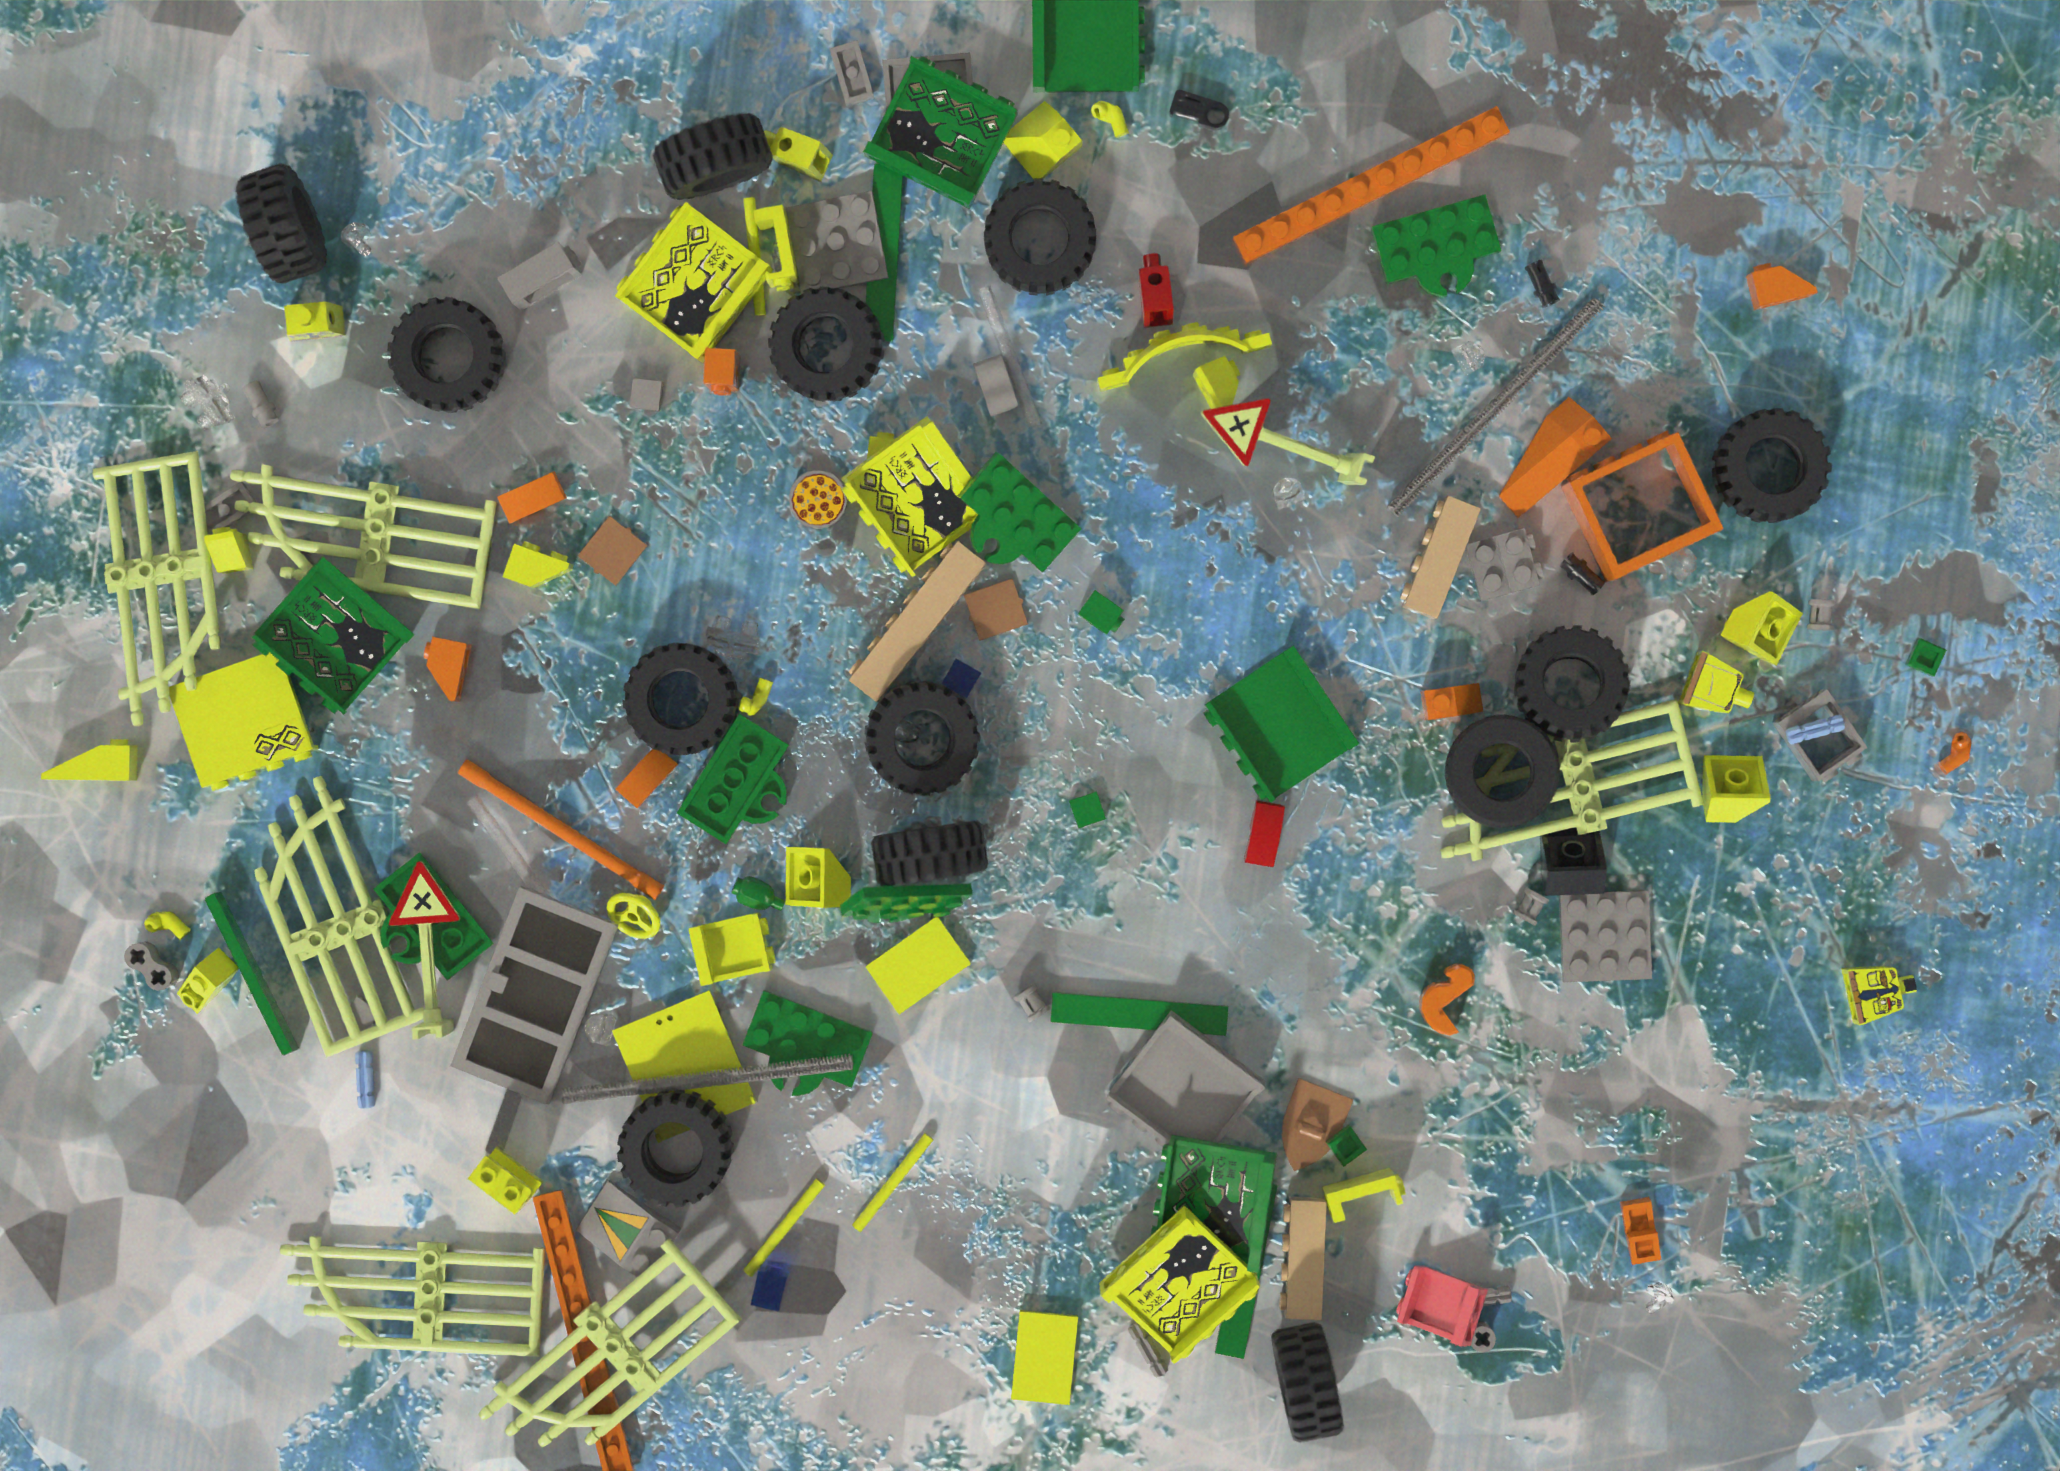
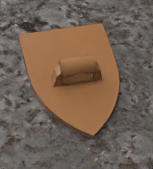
M1298 1078L1282 1124L1283 1147L1294 1171L1312 1165L1327 1154L1330 1148L1325 1141L1342 1130L1353 1099Z

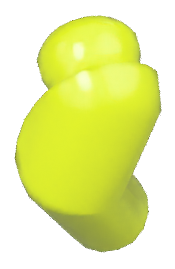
M1098 101L1093 104L1091 114L1099 120L1110 123L1115 138L1129 133L1120 107L1106 101Z
M760 677L752 699L743 697L739 704V710L747 713L748 716L755 715L766 703L773 682Z
M171 911L154 912L144 922L147 931L153 933L160 930H170L179 940L184 938L191 930Z

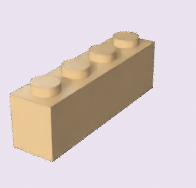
M1451 496L1445 497L1444 501L1438 500L1432 514L1436 518L1433 529L1427 528L1421 544L1426 545L1422 556L1416 555L1411 567V571L1415 573L1411 584L1406 582L1401 592L1400 599L1404 600L1402 607L1431 619H1438L1481 508Z
M1289 1197V1204H1284L1283 1222H1288V1234H1282V1251L1287 1252V1262L1281 1263V1281H1286L1285 1293L1280 1292L1279 1309L1284 1310L1286 1319L1322 1320L1327 1207L1325 1198Z

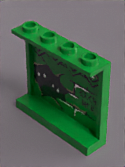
M911 56L909 59L910 65L871 142L868 141L863 153L865 157L970 209L1018 115L1017 109L1014 108L1015 103L1003 96H999L996 99L988 95V90L973 82L970 86L962 82V77L951 70L946 69L944 73L934 68L936 64L923 56H920L919 59Z
M321 556L251 637L255 640L253 646L264 656L271 653L279 660L275 665L288 676L292 672L302 679L298 683L311 695L316 691L324 698L321 703L334 714L339 710L344 715L347 712L346 709L405 642L408 643L415 634L325 557Z
M1172 1135L1169 1145L1163 1144L1161 1162H1166L1165 1172L1160 1171L1157 1189H1162L1161 1199L1156 1198L1153 1216H1158L1157 1226L1152 1225L1150 1236L1185 1206L1240 1259L1248 1263L1247 1271L1259 1273L1277 1153Z

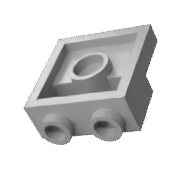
M1525 528L1467 544L1466 551L1480 601L1540 585L1539 579L1543 578L1542 567L1539 561H1533L1531 551L1536 550L1532 533L1526 534Z

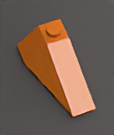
M1568 397L1545 417L1541 427L1499 494L1500 499L1519 518L1612 439L1611 436L1590 413Z

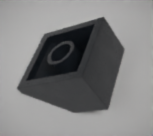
M1570 828L1540 836L1541 876L1545 896L1604 894L1607 866L1600 830L1578 835L1577 828Z

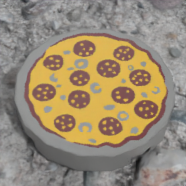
M823 470L808 471L799 476L791 487L789 494L790 509L795 518L807 527L821 529L832 526L845 514L848 499L841 490L844 485L840 479L830 472Z

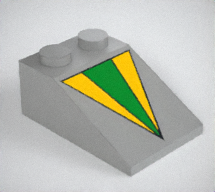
M608 1180L576 1231L619 1266L638 1277L666 1253L660 1247L661 1244L668 1238L673 1242L682 1228Z

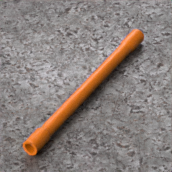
M466 759L460 767L459 775L476 786L484 788L615 872L652 899L656 900L664 889L665 885L645 872L632 867L498 781L489 772L472 761Z

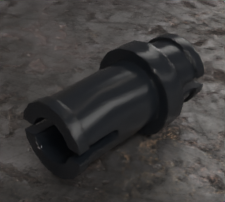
M1538 260L1536 264L1533 262L1527 265L1525 270L1535 288L1533 294L1535 298H1539L1542 308L1548 307V304L1551 306L1560 301L1555 291L1557 286L1551 282L1543 261Z
M1573 552L1570 553L1567 558L1572 564H1569L1564 559L1560 567L1568 573L1567 576L1571 580L1575 579L1592 596L1595 595L1598 590L1590 581L1594 582L1600 589L1605 584V581L1586 566L1587 562L1583 558L1579 559Z

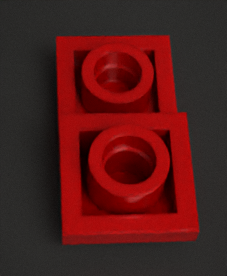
M1256 800L1249 826L1250 835L1244 856L1245 863L1274 868L1285 805Z

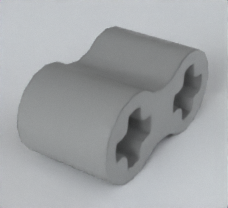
M1001 354L973 363L990 416L1019 407Z
M141 942L132 944L125 951L124 958L126 964L130 968L140 971L151 989L157 991L168 989L178 982V969L173 964L163 961L158 954L157 948L152 943ZM144 950V960L139 961L138 958L140 956V953L138 951ZM165 971L166 974L163 977L165 981L160 982L158 980L161 976L159 972Z

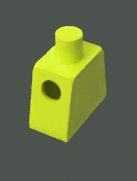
M780 127L777 134L768 130L764 131L773 159L776 162L815 180L822 181L833 155L820 141L784 127Z

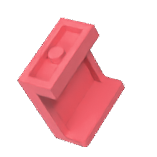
M1424 1265L1414 1266L1406 1278L1405 1284L1408 1287L1405 1297L1401 1298L1397 1306V1314H1399L1397 1322L1410 1324L1451 1340L1450 1343L1461 1347L1471 1346L1488 1289Z

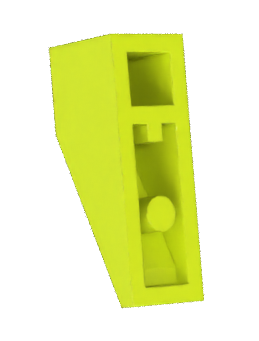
M110 739V745H99L41 773V779L137 780L138 745H128V739Z

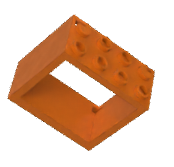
M1668 430L1646 440L1648 446L1644 448L1639 443L1620 452L1621 459L1616 460L1613 455L1594 464L1595 471L1591 473L1585 468L1567 477L1568 483L1561 487L1605 582L1616 580L1724 529L1679 432L1670 435ZM1666 448L1702 525L1618 564L1582 486Z

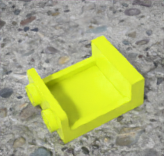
M783 205L753 210L754 218L760 231L775 228L782 266L780 272L765 274L766 281L771 288L776 287L777 291L793 289V284L799 283L787 213Z
M760 912L688 928L701 986L771 971L772 964L776 963L773 946H767L765 935L770 934L767 918H761Z
M496 1147L489 1156H484L467 1178L514 1215L527 1205L544 1182L499 1147Z
M1390 1168L1322 1186L1329 1215L1334 1223L1346 1220L1341 1205L1342 1202L1389 1189L1392 1199L1399 1205L1403 1204L1401 1196L1406 1195L1402 1178L1399 1177V1174H1394Z

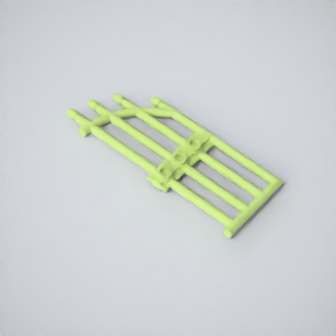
M198 451L93 469L95 480L104 479L113 563L105 564L104 576L108 593L117 592L128 685L118 689V696L120 700L129 698L130 710H132L131 720L134 726L143 725L144 717L141 712V694L155 687L157 688L158 705L161 713L170 712L171 703L168 698L170 695L168 681L182 668L187 691L196 690L197 679L195 677L194 655L207 633L209 634L208 641L211 650L220 649L221 639L218 635L220 630L211 556L204 541V536L208 535ZM188 464L197 549L181 551L172 467ZM160 469L169 553L153 556L144 472ZM132 474L141 558L125 561L116 477ZM201 578L205 614L191 636L185 581ZM173 583L181 653L166 666L157 585ZM145 588L155 675L139 682L129 590Z
M263 464L261 465V473L244 472L243 470L231 471L230 479L234 481H246V483L261 485L263 503H249V501L238 500L235 502V510L264 515L274 535L249 532L248 541L253 544L260 545L262 543L266 546L281 548L300 568L295 570L292 567H281V577L286 579L295 578L300 581L313 565L300 551L357 560L355 577H347L363 591L480 609L497 502L485 500V506L482 509L398 495L399 486L370 482L369 489L363 490L273 475V466ZM273 487L366 502L364 519L276 506L274 503ZM396 507L482 520L480 537L394 524ZM279 518L362 531L359 548L290 538L287 536ZM392 536L478 549L475 567L389 553ZM387 565L473 578L471 595L385 582Z
M1674 699L1621 712L1618 719L1611 725V727L1669 713L1672 731L1590 751L1587 749L1585 738L1577 743H1570V739H1563L1562 742L1553 740L1554 736L1546 734L1551 739V742H1555L1560 763L1559 769L1562 770L1566 787L1556 790L1555 796L1550 803L1569 798L1573 816L1481 838L1480 823L1470 819L1463 812L1457 813L1455 816L1449 815L1442 818L1443 827H1454L1456 824L1470 823V841L1440 849L1442 858H1451L1455 855L1471 853L1472 861L1483 859L1482 850L1574 827L1577 828L1578 835L1607 829L1606 819L1691 799L1692 807L1704 805L1678 700ZM1672 742L1677 744L1680 756L1678 760L1595 780L1591 762ZM1499 743L1494 746L1491 745L1481 752L1482 757H1492L1495 754L1500 755L1484 777L1475 779L1479 788L1486 795H1489L1493 786L1530 777V766L1502 772L1519 751L1515 746ZM1682 770L1684 772L1688 788L1602 808L1598 791Z
M322 776L313 778V783L318 791V797L323 808L308 818L305 809L302 808L303 804L298 795L289 797L290 806L294 810V816L299 827L288 843H286L284 836L281 835L282 831L278 823L269 824V833L273 837V843L279 855L271 883L268 881V875L263 867L255 869L254 872L256 880L260 883V890L327 1058L424 1019L423 1009L425 1008L414 1009L397 963L391 958L393 953L390 946L385 949L382 947L380 931L388 913L381 899L372 902L338 816V812L345 809L344 801L342 798H339L333 802L329 790L326 789L325 780ZM326 819L329 822L361 907L346 913L313 832V829ZM303 840L334 915L333 918L320 923L316 920L292 859L293 854ZM285 875L288 878L307 927L293 934H290L278 903ZM373 934L404 1013L388 1021L356 940ZM345 945L376 1022L375 1026L360 1031L329 953L330 950ZM317 955L349 1034L348 1037L335 1042L332 1041L302 961Z
M309 1236L310 1245L294 1246L293 1244H285L280 1247V1254L312 1258L315 1275L305 1274L302 1276L301 1274L288 1275L287 1283L294 1286L302 1284L303 1286L319 1287L329 1305H304L303 1313L309 1316L337 1317L358 1335L352 1337V1335L340 1336V1346L540 1357L545 1262L544 1247H534L533 1256L447 1252V1243L418 1241L417 1251L322 1246L321 1236ZM323 1258L416 1262V1280L329 1276L326 1274ZM446 1264L532 1268V1286L447 1282ZM332 1287L415 1292L414 1309L343 1306ZM445 1293L531 1297L530 1315L444 1311ZM357 1318L413 1321V1339L377 1337ZM443 1323L530 1327L529 1344L443 1340Z
M668 1238L660 1246L666 1252L662 1257L603 1307L594 1301L573 1319L578 1328L509 1386L499 1381L492 1388L498 1396L490 1401L489 1405L483 1407L478 1415L482 1420H486L495 1411H498L509 1402L523 1413L506 1427L505 1432L508 1436L516 1434L520 1431L521 1427L527 1425L531 1420L538 1419L554 1424L548 1429V1432H544L537 1440L540 1446L544 1447L551 1443L553 1438H557L568 1427H596L584 1439L590 1446L596 1443L601 1436L603 1437L742 1319ZM675 1262L686 1275L621 1329L610 1315L670 1264ZM692 1284H695L705 1297L641 1351L630 1337ZM714 1306L725 1319L660 1372L649 1359L709 1308ZM585 1336L598 1348L535 1403L531 1404L518 1395L520 1391ZM605 1358L618 1370L566 1415L546 1409ZM625 1379L637 1391L634 1396L612 1414L584 1415Z

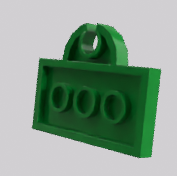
M1485 194L1371 227L1386 283L1391 284L1416 277L1420 287L1429 294L1440 298L1447 297V290L1440 283L1441 276L1445 274L1454 276L1456 279L1454 290L1456 294H1459L1471 281L1474 272L1473 260L1502 251Z
M997 451L957 495L978 514L972 523L970 533L974 550L979 554L983 551L986 540L995 538L997 541L996 549L993 552L987 553L983 558L990 563L1006 564L1013 562L1023 555L1043 573L1081 530L1071 518Z
M739 714L677 811V814L724 844H728L742 820L752 824H764L776 819L779 814L776 811L766 810L762 805V800L767 794H773L778 798L780 804L786 805L787 787L783 778L774 769L790 745L742 714Z
M419 852L373 888L391 911L384 920L380 931L381 944L383 949L390 946V942L395 936H403L407 941L406 949L400 953H394L391 958L407 965L421 963L419 926L417 924L391 926L389 921L417 862L422 861L460 916L458 921L432 923L435 966L448 981L494 943Z
M971 883L862 887L840 904L841 916H853L854 920L867 919L868 922L880 923L882 919H888L889 923L923 916L925 913H933L934 917H943L951 914V910L962 906L963 902L973 895Z
M763 990L742 1046L768 1055V1064L770 1063V1066H772V1063L775 1066V1063L779 1065V1062L783 1065V1062L786 1064L787 1061L789 1064L790 1061L794 1063V1060L796 1063L797 1060L801 1063V1060L804 1062L805 1059L808 1062V1059L812 1061V1058L814 1061L815 1058L819 1060V1057H821V1060H823V1057L826 1060L827 1056L828 1059H830V1056L833 1059L834 1056L837 1058V1055L841 1058V1055L844 1057L846 1054L848 1057V1054L850 1056L853 1054L852 1070L799 1076L800 1084L793 1089L792 1096L809 1094L819 1087L824 1077L852 1088L873 1032ZM784 1077L771 1079L776 1088L782 1091L785 1087Z

